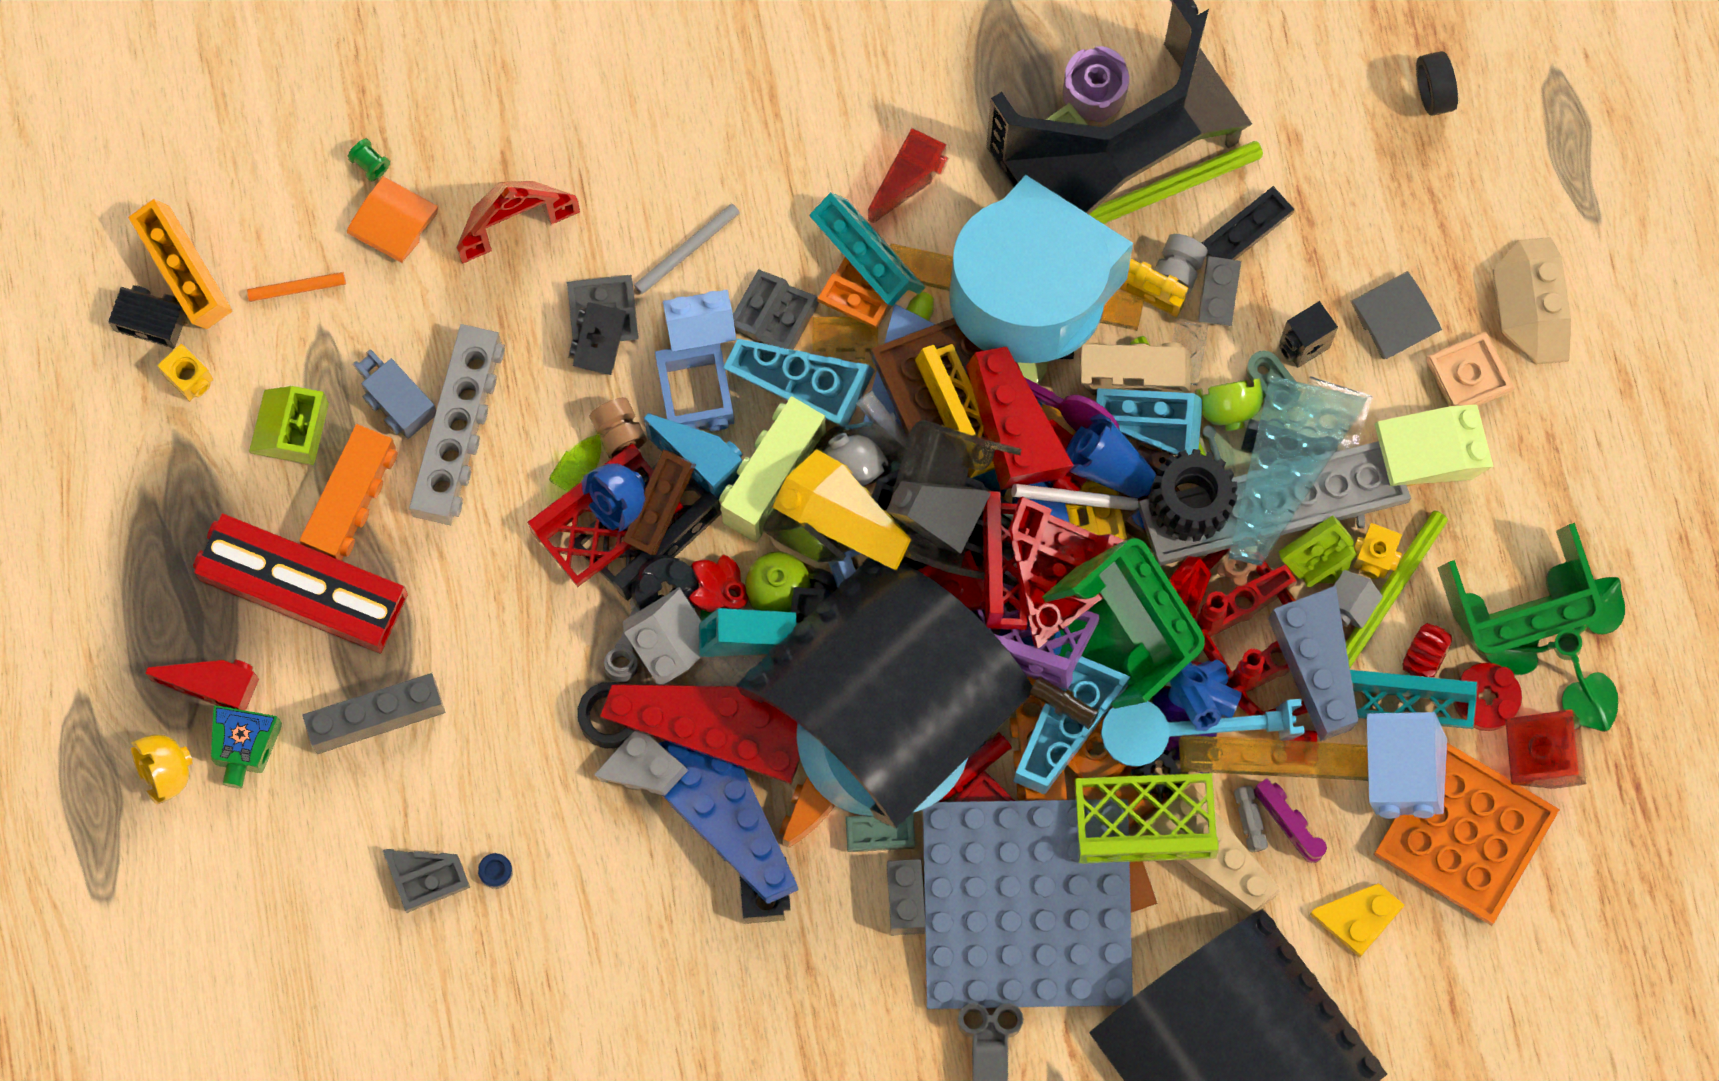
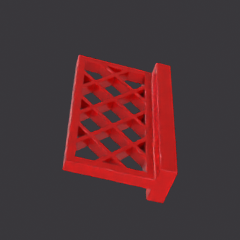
M633 443L604 464L617 463L629 468L633 472H639L643 469L648 475L649 480L654 471ZM582 481L527 522L534 537L539 543H542L577 588L632 547V545L624 541L621 542L622 537L624 538L627 531L618 532V530L600 529L601 522L597 517L595 528L577 527L578 517L584 512H592L589 504L593 500L590 493L584 495ZM680 502L674 514L683 508ZM557 532L570 533L568 548L554 547L548 539ZM576 533L594 535L591 550L574 549ZM599 535L617 537L615 548L609 552L597 551ZM560 554L567 555L566 561ZM572 555L590 557L589 567L579 575L571 568Z

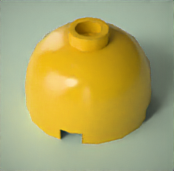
M158 734L145 736L131 743L134 746L131 748V754L140 780L144 778L146 783L152 786L153 789L146 790V792L155 804L158 805L172 799L185 788L189 779L188 766L193 764L192 757L186 746L180 748L174 739Z

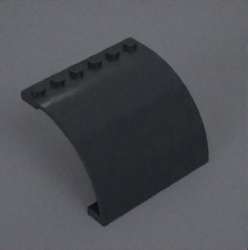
M870 557L849 578L842 581L840 586L826 600L820 602L803 622L797 624L784 640L774 646L769 654L755 667L751 668L736 684L741 695L759 703L766 702L818 739L844 764L876 803L870 808V811L875 819L894 828H897L1031 696L1029 693L1033 687L1019 664L1000 640L970 609L945 588L905 563L900 562L898 569L894 570Z
M1263 908L1235 924L1182 960L1089 1032L1124 1081H1380L1388 1075L1378 1058L1371 1053L1360 1038L1357 1030L1350 1025L1339 1010L1336 1002L1329 997L1318 982L1317 977L1308 969L1297 954L1296 949L1287 941L1276 926L1275 921Z

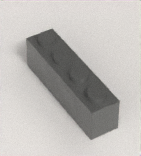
M430 673L302 714L311 746L317 754L444 714L446 711L437 682L433 674Z

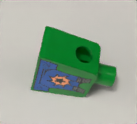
M214 705L211 760L217 766L226 767L223 785L242 789L246 771L262 773L282 727V722L277 716Z

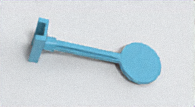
M1301 699L1286 700L1276 707V711L1265 712V715L1221 718L1217 726H1213L1207 731H1196L1191 721L1167 722L1161 710L1156 705L1147 701L1116 709L1111 708L1102 722L1101 737L1105 749L1113 759L1124 765L1136 767L1152 763L1157 759L1167 746L1168 738L1174 736L1266 729L1267 732L1278 731L1279 741L1293 740L1304 733V726L1293 727V723H1296V716H1292V711L1302 706Z

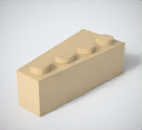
M1193 784L1183 791L1196 804L1203 799V796ZM1178 796L1167 810L1182 821L1193 808ZM1205 803L1201 808L1207 813V804ZM1197 812L1185 824L1195 834L1208 833V822ZM1215 812L1216 834L1219 845L1216 859L1175 861L1188 869L1189 873L1196 878L1203 880L1215 889V892L1242 912L1250 916L1276 897L1280 888ZM1163 813L1151 825L1160 835H1169L1177 827ZM1180 830L1177 834L1185 833L1182 830ZM1146 831L1142 836H1149L1151 834Z

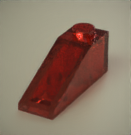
M911 128L868 208V221L875 223L931 184L936 173L942 175L949 161V157H946V144Z

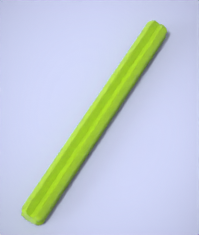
M1258 141L1250 142L1103 203L1089 215L1105 224L1257 161L1263 157V150Z
M1435 510L1431 513L1399 561L1396 571L1391 573L1379 591L1383 597L1363 628L1355 627L1345 642L1349 668H1351L1448 522V518L1441 512Z

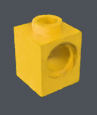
M182 343L157 365L162 375L189 402L195 396L200 397L205 394L210 388V383L213 381L209 370ZM195 370L192 378L188 380L180 379L184 371Z

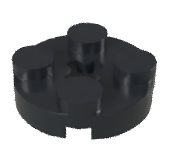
M659 555L647 560L638 569L637 572L639 574L636 577L635 583H632L631 595L635 606L641 611L664 597L663 594L658 595V591L662 589L661 583L664 581L672 585L670 592L680 587L687 599L699 588V584L693 569L685 562L672 556Z

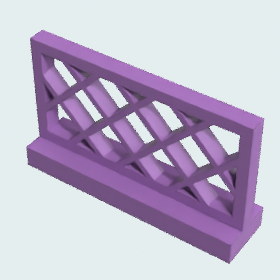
M1003 583V586L1009 592L1014 588V586ZM1005 604L1003 605L1004 614L1002 618H1019L1018 609L1008 613ZM973 610L972 612H976L979 619L985 624V617L982 611ZM1089 611L1084 612L1077 618L1087 622L1084 629L1070 633L1068 627L1062 629L1065 636L1047 641L1038 649L1035 646L1031 647L1023 644L1021 638L1032 635L1030 626L1026 630L1017 631V629H1010L1012 633L1003 636L994 635L1010 652L1026 676L1034 679L1042 676L1048 682L1067 690L1073 680L1072 673L1099 622V615ZM1069 643L1073 650L1071 656L1067 659L1055 655L1052 649Z

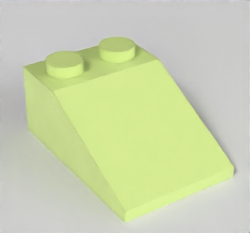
M1477 405L1449 406L1375 423L1390 486L1472 480L1494 467Z

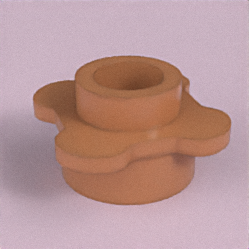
M1232 548L1228 550L1224 563L1218 565L1217 572L1222 577L1227 576L1232 579L1236 586H1243L1247 583L1249 573L1256 570L1257 562L1245 552ZM1239 565L1240 569L1236 570L1234 566Z

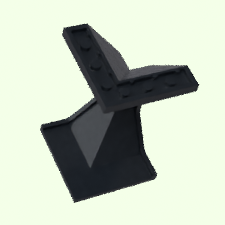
M1170 0L1172 7L1164 45L1181 69L1178 82L1172 89L1108 126L1098 127L1023 117L1016 113L1003 92L993 96L990 101L986 148L1012 187L1014 188L1027 175L1089 215L1124 183L1197 140L1226 134L1225 145L1228 149L1239 143L1242 130L1253 124L1200 48L1209 9L1198 15V8L1193 0Z

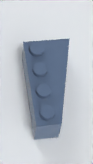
M1336 586L1275 608L1268 618L1320 741L1350 731L1358 722Z

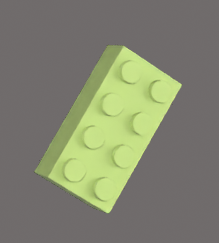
M792 396L786 404H779L772 417V420L775 422L769 431L764 429L754 445L757 450L751 459L746 457L737 470V474L740 476L733 486L730 484L726 486L719 499L722 503L720 510L722 512L723 524L755 543L758 542L778 511L772 506L786 477L817 450L826 436L825 415Z

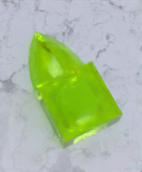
M600 436L588 437L575 445L569 452L566 451L549 476V481L567 492L579 484L584 475L597 468L601 455Z

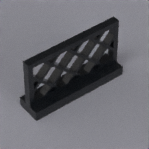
M644 474L642 478L645 482L646 488L648 485L649 477L647 474ZM690 477L684 491H695L700 498L692 505H682L683 508L674 514V522L667 528L656 555H650L642 550H632L631 547L617 557H626V566L616 576L608 570V565L599 571L625 600L629 601L632 598V583H635L636 577L639 574L637 571L644 562L659 555H668L675 558L722 514L718 498L710 491L707 492L692 477ZM596 520L587 528H595ZM601 523L600 529H601L603 526H604V529H608L605 525H603V524ZM580 534L575 538L574 548L587 550L583 545L594 535ZM604 536L603 551L609 552V536ZM583 556L590 563V557Z

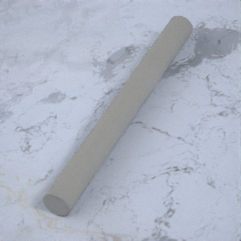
M731 203L636 282L634 284L636 290L641 295L644 294L740 214L737 207Z

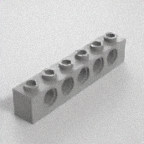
M460 324L409 507L412 516L415 518L451 526L454 516L459 517L463 504V498L459 497L462 485L467 486L469 483L471 467L468 466L471 454L476 455L480 442V436L476 434L479 424H485L488 414V405H485L488 393L493 394L496 385L497 375L493 374L496 363L501 364L504 357L505 345L501 342L499 332ZM480 359L484 361L483 366L479 369L473 370L468 368L472 360ZM467 389L476 392L472 399L462 400L459 398L460 394ZM457 420L468 422L467 426L460 431L451 429L452 424ZM454 450L459 452L458 457L454 461L448 462L442 459L447 451ZM447 481L450 483L447 491L441 493L434 491V487L438 482Z

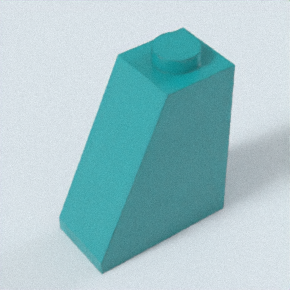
M718 608L699 623V657L769 654L770 650L784 640L793 631V628L799 624L796 623V613Z

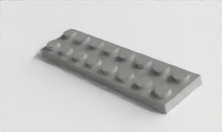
M1377 441L1233 477L1232 481H1237L1238 486L1235 493L1238 495L1236 504L1224 528L1220 532L1216 531L1214 536L1206 539L1203 535L1200 541L1193 542L1192 537L1188 536L1186 541L1179 540L1180 535L1175 532L1172 537L1166 534L1167 527L1165 525L1159 528L1156 524L1158 515H1151L1150 508L1152 504L1149 503V499L1139 501L1138 509L1154 557L1159 565L1162 566L1185 560L1188 556L1197 557L1316 527L1332 515L1339 521L1409 503L1411 496L1407 485L1390 486L1380 444ZM1201 486L1176 492L1179 500L1189 507L1203 508L1211 504L1208 493Z

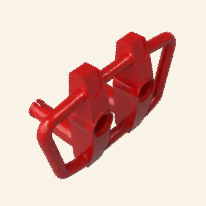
M1249 543L1233 548L1245 552L1250 558L1252 557L1256 560V572L1261 577L1243 586H1237L1226 596L1220 591L1210 593L1206 603L1202 605L1200 613L1196 615L1195 621L1204 635L1203 651L1209 661L1212 662L1218 659L1226 665L1229 679L1225 686L1241 692L1238 706L1248 716L1265 715V712L1276 711V708L1263 711L1246 693L1277 677L1285 676L1290 671L1288 664L1277 665L1271 660V654H1283L1278 641L1271 643L1262 652L1254 648L1247 650L1242 660L1238 662L1236 669L1231 671L1210 637L1240 622L1250 620L1257 612L1277 598H1279L1282 605L1295 601L1289 589L1296 585L1297 580L1286 564L1272 570ZM1232 548L1209 553L1202 561L1210 571L1227 554L1228 550ZM1245 597L1251 602L1252 607L1241 609L1236 605L1235 599ZM1301 701L1302 706L1292 711V716L1308 713L1304 701Z

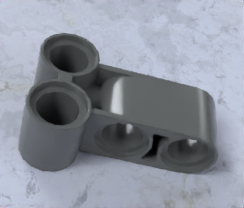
M977 1003L967 1004L960 1010L957 1020L958 1028L965 1036L972 1037V1081H1008V1038L1018 1034L1024 1020L1023 1013L1016 1005L1002 1004L997 1007L993 1015H988L985 1007ZM977 1012L982 1017L983 1024L977 1029L968 1028L963 1021L965 1014ZM1004 1012H1010L1016 1017L1017 1025L1009 1030L1004 1029L998 1023V1016Z

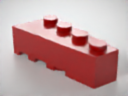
M1001 347L975 352L966 368L1000 489L1012 488L1013 484L1030 485L1064 478L1074 465L1009 349Z

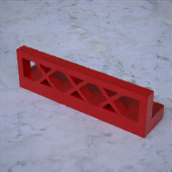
M988 491L990 496L982 510L985 625L988 628L1026 630L1027 609L1018 568L1013 566L1016 563V559L1014 556L1008 561L1002 556V544L1007 540L1012 545L1010 531H1007L1001 525V514H1014L1017 504L1001 503L1000 492ZM1006 571H1009L1018 580V584L1010 592L1003 586V574ZM1007 601L1018 609L1019 619L1002 618L1004 614L1003 605Z

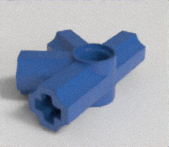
M1217 659L1212 662L1206 661L1197 666L1190 662L1169 681L1171 688L1168 692V698L1176 706L1185 709L1196 731H1207L1209 728L1217 726L1221 717L1232 718L1239 703L1241 692L1225 686L1229 679L1226 665Z

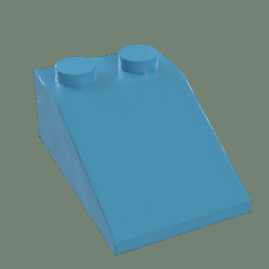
M649 413L644 417L647 437L661 451L668 450L695 463L696 466L691 477L707 492L710 491L719 500L728 484L732 486L735 484L740 476L737 474V470L742 463L740 457L743 454L731 441L725 443L719 436Z

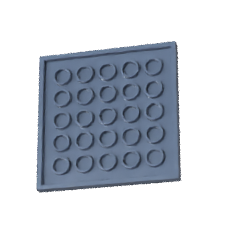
M1103 799L1085 801L1095 808ZM1109 799L1098 812L1113 824L1123 814L1124 810ZM1120 799L1128 806V799ZM1076 800L936 802L930 807L923 809L927 1009H956L970 1003H977L985 1008H997L1007 1003L1014 1004L1017 1007L1122 1006L1133 998L1129 862L1079 864ZM1084 808V817L1086 818L1090 812ZM1095 816L1085 825L1086 838L1101 837L1108 830ZM1128 816L1116 827L1125 836H1129ZM1112 832L1108 837L1117 836Z

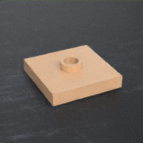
M1487 332L1478 334L1426 357V361L1448 406H1481L1512 393L1515 389Z

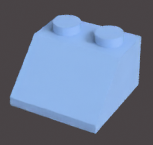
M728 290L710 291L705 294L676 297L663 301L672 352L737 340Z

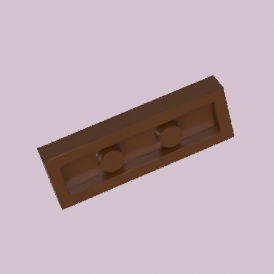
M668 450L662 451L645 489V501L642 511L629 525L623 538L624 542L650 555H656L696 466L695 463Z

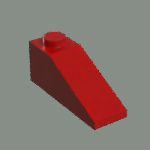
M237 659L233 663L217 660L148 667L145 673L152 682L216 706L245 711L259 681L255 672L252 671L253 666Z

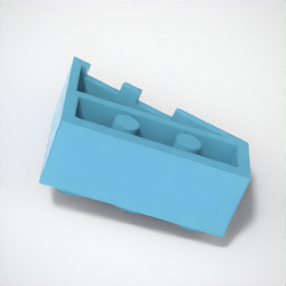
M1097 389L1096 403L1103 406L1113 415L1123 435L1157 449L1167 451L1174 456H1178V453L1184 450L1187 451L1188 455H1191L1193 449H1199L1202 398L1195 393Z

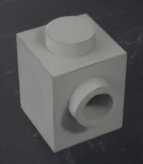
M1344 570L1334 585L1337 590L1342 626L1347 627L1351 624L1362 629L1383 596L1370 579Z

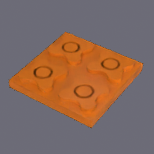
M1447 743L1444 814H1433V817L1430 818L1400 815L1393 820L1373 855L1492 926L1560 809Z

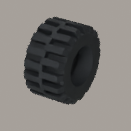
M1193 449L1191 455H1188L1186 450L1180 451L1177 458L1173 455L1167 458L1165 465L1162 464L1158 469L1150 489L1149 503L1152 504L1150 512L1152 516L1158 515L1156 524L1159 528L1165 525L1167 527L1166 534L1172 537L1175 532L1180 535L1179 540L1186 541L1189 536L1192 537L1193 542L1201 540L1203 535L1206 539L1213 537L1215 532H1220L1224 528L1226 521L1228 522L1237 501L1238 495L1235 494L1238 489L1237 481H1232L1234 473L1231 468L1228 470L1224 469L1226 462L1221 458L1215 461L1213 453L1207 452L1206 456L1200 455V450ZM1185 483L1201 486L1208 493L1211 504L1203 508L1189 507L1179 500L1175 488Z

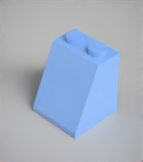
M1435 712L1367 714L1369 803L1375 814L1388 819L1398 818L1400 815L1430 818L1433 817V814H1444L1447 737Z

